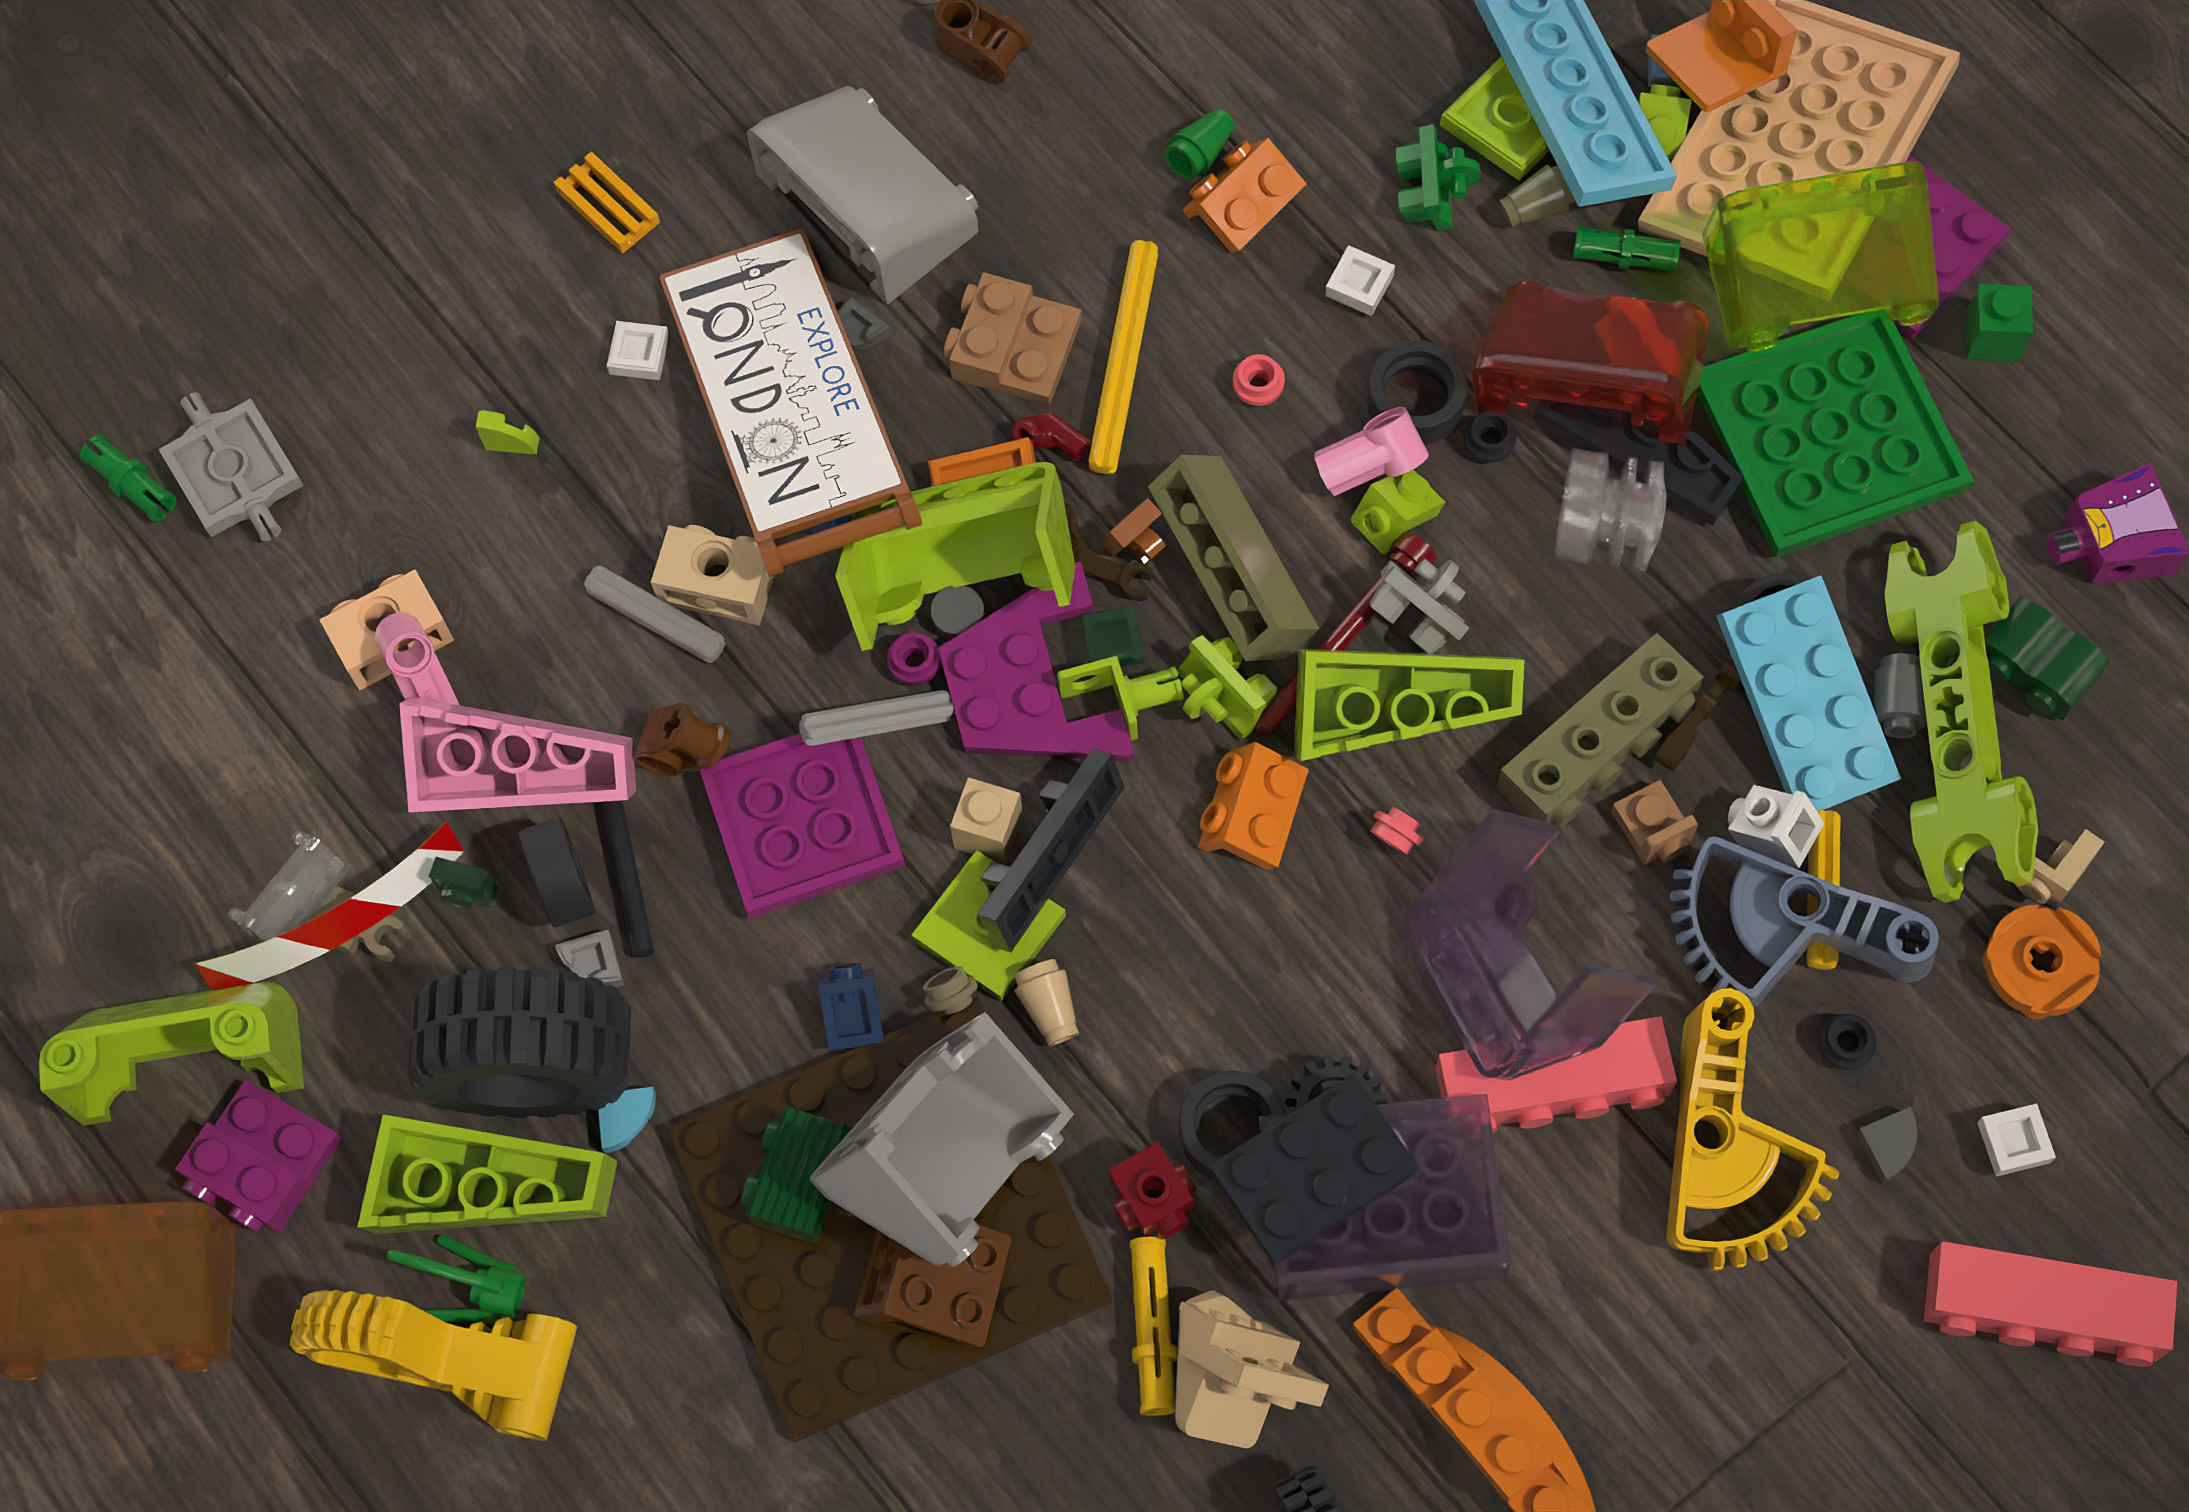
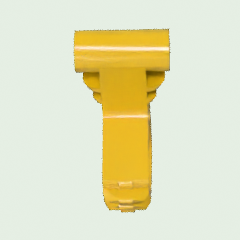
M1732 988L1720 989L1708 996L1686 1017L1683 1026L1680 1052L1679 1115L1666 1240L1674 1249L1707 1253L1708 1264L1712 1271L1723 1269L1725 1252L1728 1253L1734 1268H1741L1746 1265L1747 1255L1745 1248L1748 1249L1751 1256L1757 1262L1767 1259L1768 1250L1764 1240L1777 1252L1786 1249L1788 1243L1782 1229L1795 1238L1801 1237L1806 1230L1797 1215L1809 1221L1817 1220L1820 1212L1809 1199L1826 1202L1832 1195L1828 1188L1818 1183L1819 1179L1834 1181L1839 1176V1171L1836 1168L1824 1164L1826 1157L1824 1151L1756 1121L1743 1113L1741 1098L1744 1085L1748 1030L1752 1027L1754 1020V1008L1747 996ZM1712 1015L1716 1016L1719 1020L1714 1022ZM1722 1023L1724 1030L1720 1029L1717 1025ZM1697 1121L1710 1122L1717 1128L1720 1141L1716 1149H1707L1697 1142L1694 1136V1128ZM1780 1153L1806 1165L1807 1169L1803 1182L1791 1204L1778 1219L1761 1232L1742 1239L1719 1242L1693 1240L1684 1236L1686 1207L1721 1209L1747 1200L1768 1181L1776 1167Z
M323 1290L307 1294V1296L303 1297L300 1309L296 1310L291 1325V1331L293 1332L290 1346L296 1353L306 1355L311 1361L318 1364L452 1392L499 1433L547 1441L577 1326L571 1322L547 1315L528 1314L527 1319L513 1322L510 1317L498 1319L491 1329L482 1321L471 1324L470 1328L467 1329L448 1324L408 1302L388 1296L380 1297L369 1293L359 1294L353 1291Z

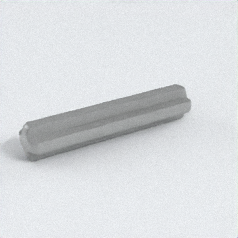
M595 566L585 579L584 586L588 594L705 662H715L722 653L726 643L721 634L605 567Z
M939 690L807 713L802 716L799 722V731L804 744L813 746L947 722L954 713V706L949 692Z

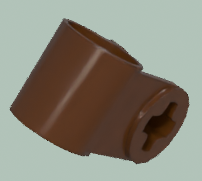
M940 0L935 8L936 44L939 50L946 56L952 57L972 68L991 82H1004L1009 75L1008 67L1019 52L1027 51L1031 45V36L1020 23L1010 17L998 14L975 0ZM954 24H963V25H966V26H964V27H962V28H953V27H950L951 25H954Z
M679 702L667 707H653L650 709L633 761L650 772L664 776H677L679 773L700 769L708 770L714 767L724 755L729 744L730 730L722 723H708L693 715V710L685 703Z

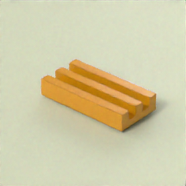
M591 151L584 157L585 163L581 167L575 164L569 169V177L566 179L559 177L553 183L556 191L623 254L660 223L659 216ZM594 174L643 221L637 222L591 176ZM580 185L585 188L630 232L624 236L575 189Z

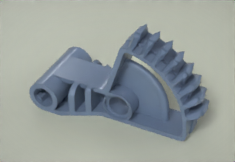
M1710 837L1705 841L1696 858L1693 870L1679 869L1674 871V882L1688 887V889L1672 891L1670 894L1672 904L1687 907L1685 910L1671 914L1672 925L1678 927L1690 926V929L1682 931L1675 936L1676 944L1678 947L1696 946L1695 949L1684 956V963L1686 967H1695L1702 963L1706 965L1697 973L1695 980L1699 986H1702L1716 979L1718 983L1713 987L1710 995L1720 989L1732 988L1742 992L1749 998L1752 1006L1756 1007L1806 949L1816 942L1884 969L1890 976L1901 982L1911 983L1919 981L1926 977L1932 969L1939 941L1937 927L1928 917L1899 904L1837 886L1719 837ZM1714 855L1740 865L1730 894L1732 923L1739 940L1749 953L1770 968L1752 989H1747L1738 983L1718 964L1709 951L1699 928L1696 911L1699 885L1710 857ZM1803 892L1816 897L1820 904L1819 909L1814 914L1805 917L1796 915L1788 907V901L1791 897ZM1906 942L1915 943L1919 946L1915 949L1914 954L1902 951V948L1906 947Z

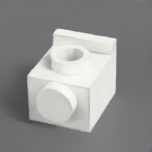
M1753 785L1746 799H1736L1728 813V830L1739 846L1797 868L1801 866L1825 824L1806 793L1795 791L1792 795Z

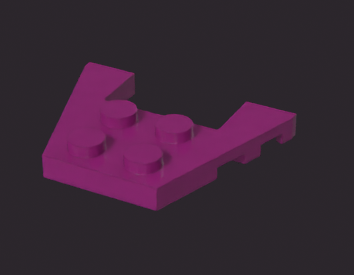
M1081 561L1075 563L1070 605L1059 607L1054 589L1042 591L1035 587L938 648L966 753L1034 757L1035 754L1065 755L1067 759L1085 760L1092 749L1095 748L1112 754L1114 761L1128 762L1135 760L1122 709L1067 722L1041 626L1094 612Z

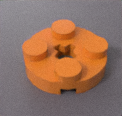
M2026 905L2012 911L2000 921L1990 935L1987 948L1982 957L1983 967L1987 971V977L1995 992L2008 1005L2034 1020L2044 1019L2047 1016H2059L2074 1010L2093 992L2100 976L2098 973L2101 951L2097 937L2084 920L2073 912L2058 908L2055 911L2049 908H2038L2040 905ZM2035 948L2040 954H2044L2047 951L2053 953L2055 959L2051 967L2054 972L2047 973L2044 970L2038 971L2031 964L2033 957L2029 951Z

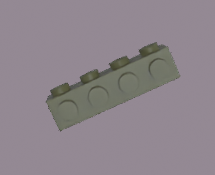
M1180 455L1148 486L1245 661L1286 659L1319 630L1317 623L1221 456Z
M1656 633L1505 765L1500 771L1496 789L1542 834L1555 822L1560 827L1564 826L1582 809L1584 803L1581 799L1594 787L1599 792L1608 788L1623 771V768L1620 766L1621 763L1633 753L1638 758L1642 757L1661 738L1662 734L1659 730L1671 719L1676 723H1680L1692 712V709L1699 700L1697 693L1703 676Z

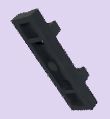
M1093 748L1069 784L1049 780L1039 794V798L1042 799L1046 808L1047 815L1010 867L991 862L981 876V880L984 882L990 897L979 911L978 916L988 931V937L994 947L1010 953L1013 951L1125 788L1112 754Z

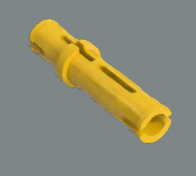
M1151 1236L1140 1237L1131 1240L1129 1243L1132 1255L1133 1300L1137 1347L1132 1349V1361L1138 1364L1140 1414L1162 1416L1175 1413L1173 1362L1177 1360L1178 1354L1177 1346L1171 1344L1169 1293L1165 1259L1166 1240ZM1149 1276H1150V1278H1151V1293H1152L1153 1316H1152V1312H1151V1297H1150V1282H1149Z

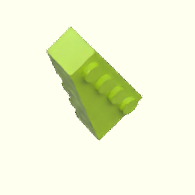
M1299 649L1294 757L1304 761L1337 752L1352 751L1375 744L1399 739L1404 740L1437 731L1456 729L1522 715L1524 660L1514 657Z
M383 1115L357 1228L374 1234L606 1217L617 1160L602 1152Z

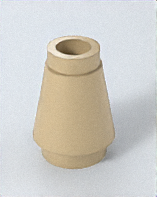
M1055 959L1035 964L1014 975L1018 985L1014 992L1042 1036L1045 1037L1048 1046L1060 1044L1079 1035L1066 970H1059Z

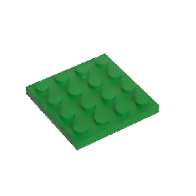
M1885 305L1693 370L1691 384L1730 465L1744 477L1741 488L1775 558L1970 490L1974 482Z

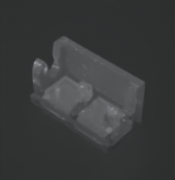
M297 829L290 837V840L300 846L246 912L233 907L226 915L232 921L240 924L243 927L241 930L253 940L262 943L308 922L350 870L343 861L315 836L308 835Z

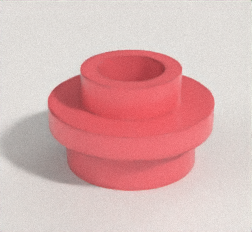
M1262 354L1249 356L1240 362L1234 370L1233 389L1242 401L1250 405L1262 406L1270 404L1281 395L1284 389V372L1280 365L1269 356ZM1255 378H1262L1268 384L1263 387H1255L1250 385L1249 382Z
M1392 807L1388 814L1377 810L1373 816L1377 821L1370 832L1405 855H1408L1413 845L1420 846L1424 840L1415 833L1420 823L1395 807Z

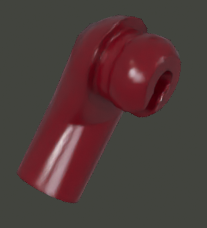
M1054 413L1025 417L1017 421L1012 428L1013 441L1029 437L1033 443L1034 450L1058 447L1076 462L1086 455L1092 444L1090 439Z

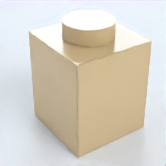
M968 777L950 825L954 849L974 854L978 850L991 860L1006 864L1023 818L1020 793Z

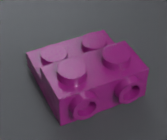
M245 1080L216 1124L212 1125L206 1122L175 1170L186 1179L182 1189L195 1198L211 1206L217 1197L233 1207L228 1216L246 1228L257 1233L261 1226L265 1225L280 1234L342 1140V1137L334 1130Z

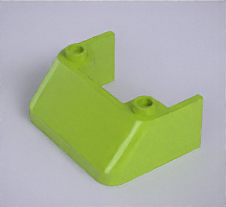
M1037 462L911 491L922 520V526L906 530L905 526L844 546L835 575L862 651L873 648L879 623L885 622L888 625H897L910 620L915 615V610L922 604L925 594L941 591L948 586L956 588L1021 573L1024 583L1028 586L1037 587L1042 591L1054 589L1059 607L1070 605L1075 562L1062 488L1056 468L1052 463ZM893 499L857 511L853 514L851 521L897 506V503Z

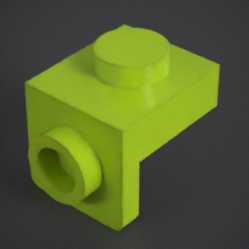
M1652 84L1650 94L1639 93L1638 103L1667 158L1673 160L1686 137L1692 99L1680 98L1681 88Z
M1411 470L1402 475L1386 477L1371 484L1352 515L1351 522L1382 554H1387L1391 552L1390 548L1405 531L1437 517L1446 502L1430 487L1423 477L1414 470Z

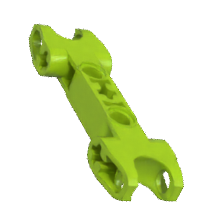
M1971 521L1960 525L1957 533V547L1954 560L1946 570L1935 576H1927L1924 561L1920 557L1917 548L1909 546L1907 541L1893 544L1889 553L1887 581L1884 592L1889 627L1897 643L1901 646H1907L1919 642V659L1937 796L1914 801L1910 809L1913 844L1919 855L1933 897L1944 903L1960 900V895L1963 891L1965 864L1974 852L1985 846L1993 847L1998 867L2006 881L2013 882L2016 887L2031 884L2034 875L2038 837L2036 808L2027 781L2021 776L2002 780L2001 758L1983 625L2006 619L2009 614V599L2006 578L1999 566L1987 529L1977 521ZM1960 651L1957 661L1948 667L1951 657ZM1972 753L1970 763L1960 770L1963 759Z

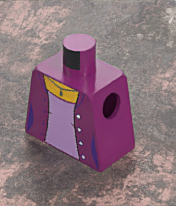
M2151 463L2079 495L2074 499L2064 516L2067 529L2049 533L2046 537L2047 551L2054 564L2057 565L2080 559L2088 580L2095 584L2171 576L2177 573L2189 555L2187 543Z

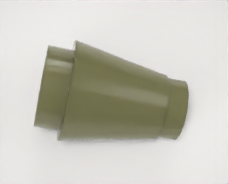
M1549 165L1544 166L1508 193L1506 197L1498 200L1503 216L1511 228L1519 224H1525L1569 211V205L1576 202L1558 165L1552 168Z

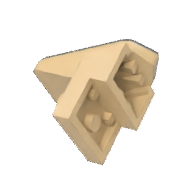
M1215 1290L1193 1297L1186 1302H1181L1179 1307L1175 1421L1182 1432L1196 1438L1250 1448L1259 1437L1271 1403L1292 1410L1295 1408L1297 1401L1321 1407L1329 1384L1293 1365L1300 1345L1299 1341L1265 1322L1252 1319L1229 1298Z

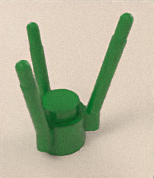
M446 1235L438 1236L437 1243L440 1246L485 1269L479 1268L477 1273L397 1250H389L386 1256L390 1261L472 1285L470 1302L479 1304V1309H422L444 1322L482 1321L483 1323L495 1325L498 1319H502V1316L515 1318L520 1309L527 1276L524 1273L516 1272L517 1265L498 1261Z

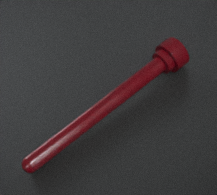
M1405 531L1390 548L1392 555L1388 558V562L1391 560L1412 578L1416 575L1420 576L1414 570L1423 559H1426L1431 564L1437 560L1436 553L1430 545L1418 535L1409 531ZM1382 575L1316 650L1343 651L1377 613L1371 607L1370 601L1379 585L1384 581ZM1298 671L1261 713L1255 725L1258 733L1262 735L1272 733L1296 706Z

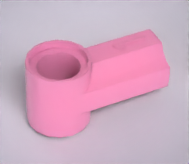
M1397 407L1371 419L1364 426L1363 431L1316 451L1314 458L1324 484L1336 496L1385 473L1388 477L1407 473L1421 465L1428 458L1429 454L1406 408Z
M400 612L384 618L376 629L375 639L404 699L418 697L459 705L455 693L434 652L433 644L418 619L409 613ZM402 639H416L413 646L408 650L402 652L393 651L396 644Z

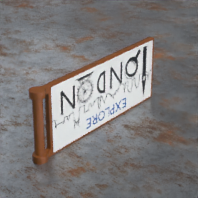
M797 229L664 273L660 276L664 293L769 577L784 573L783 567L890 530L905 526L906 530L922 526V520L914 497L906 483L803 229ZM893 499L897 503V506L777 547L773 541Z

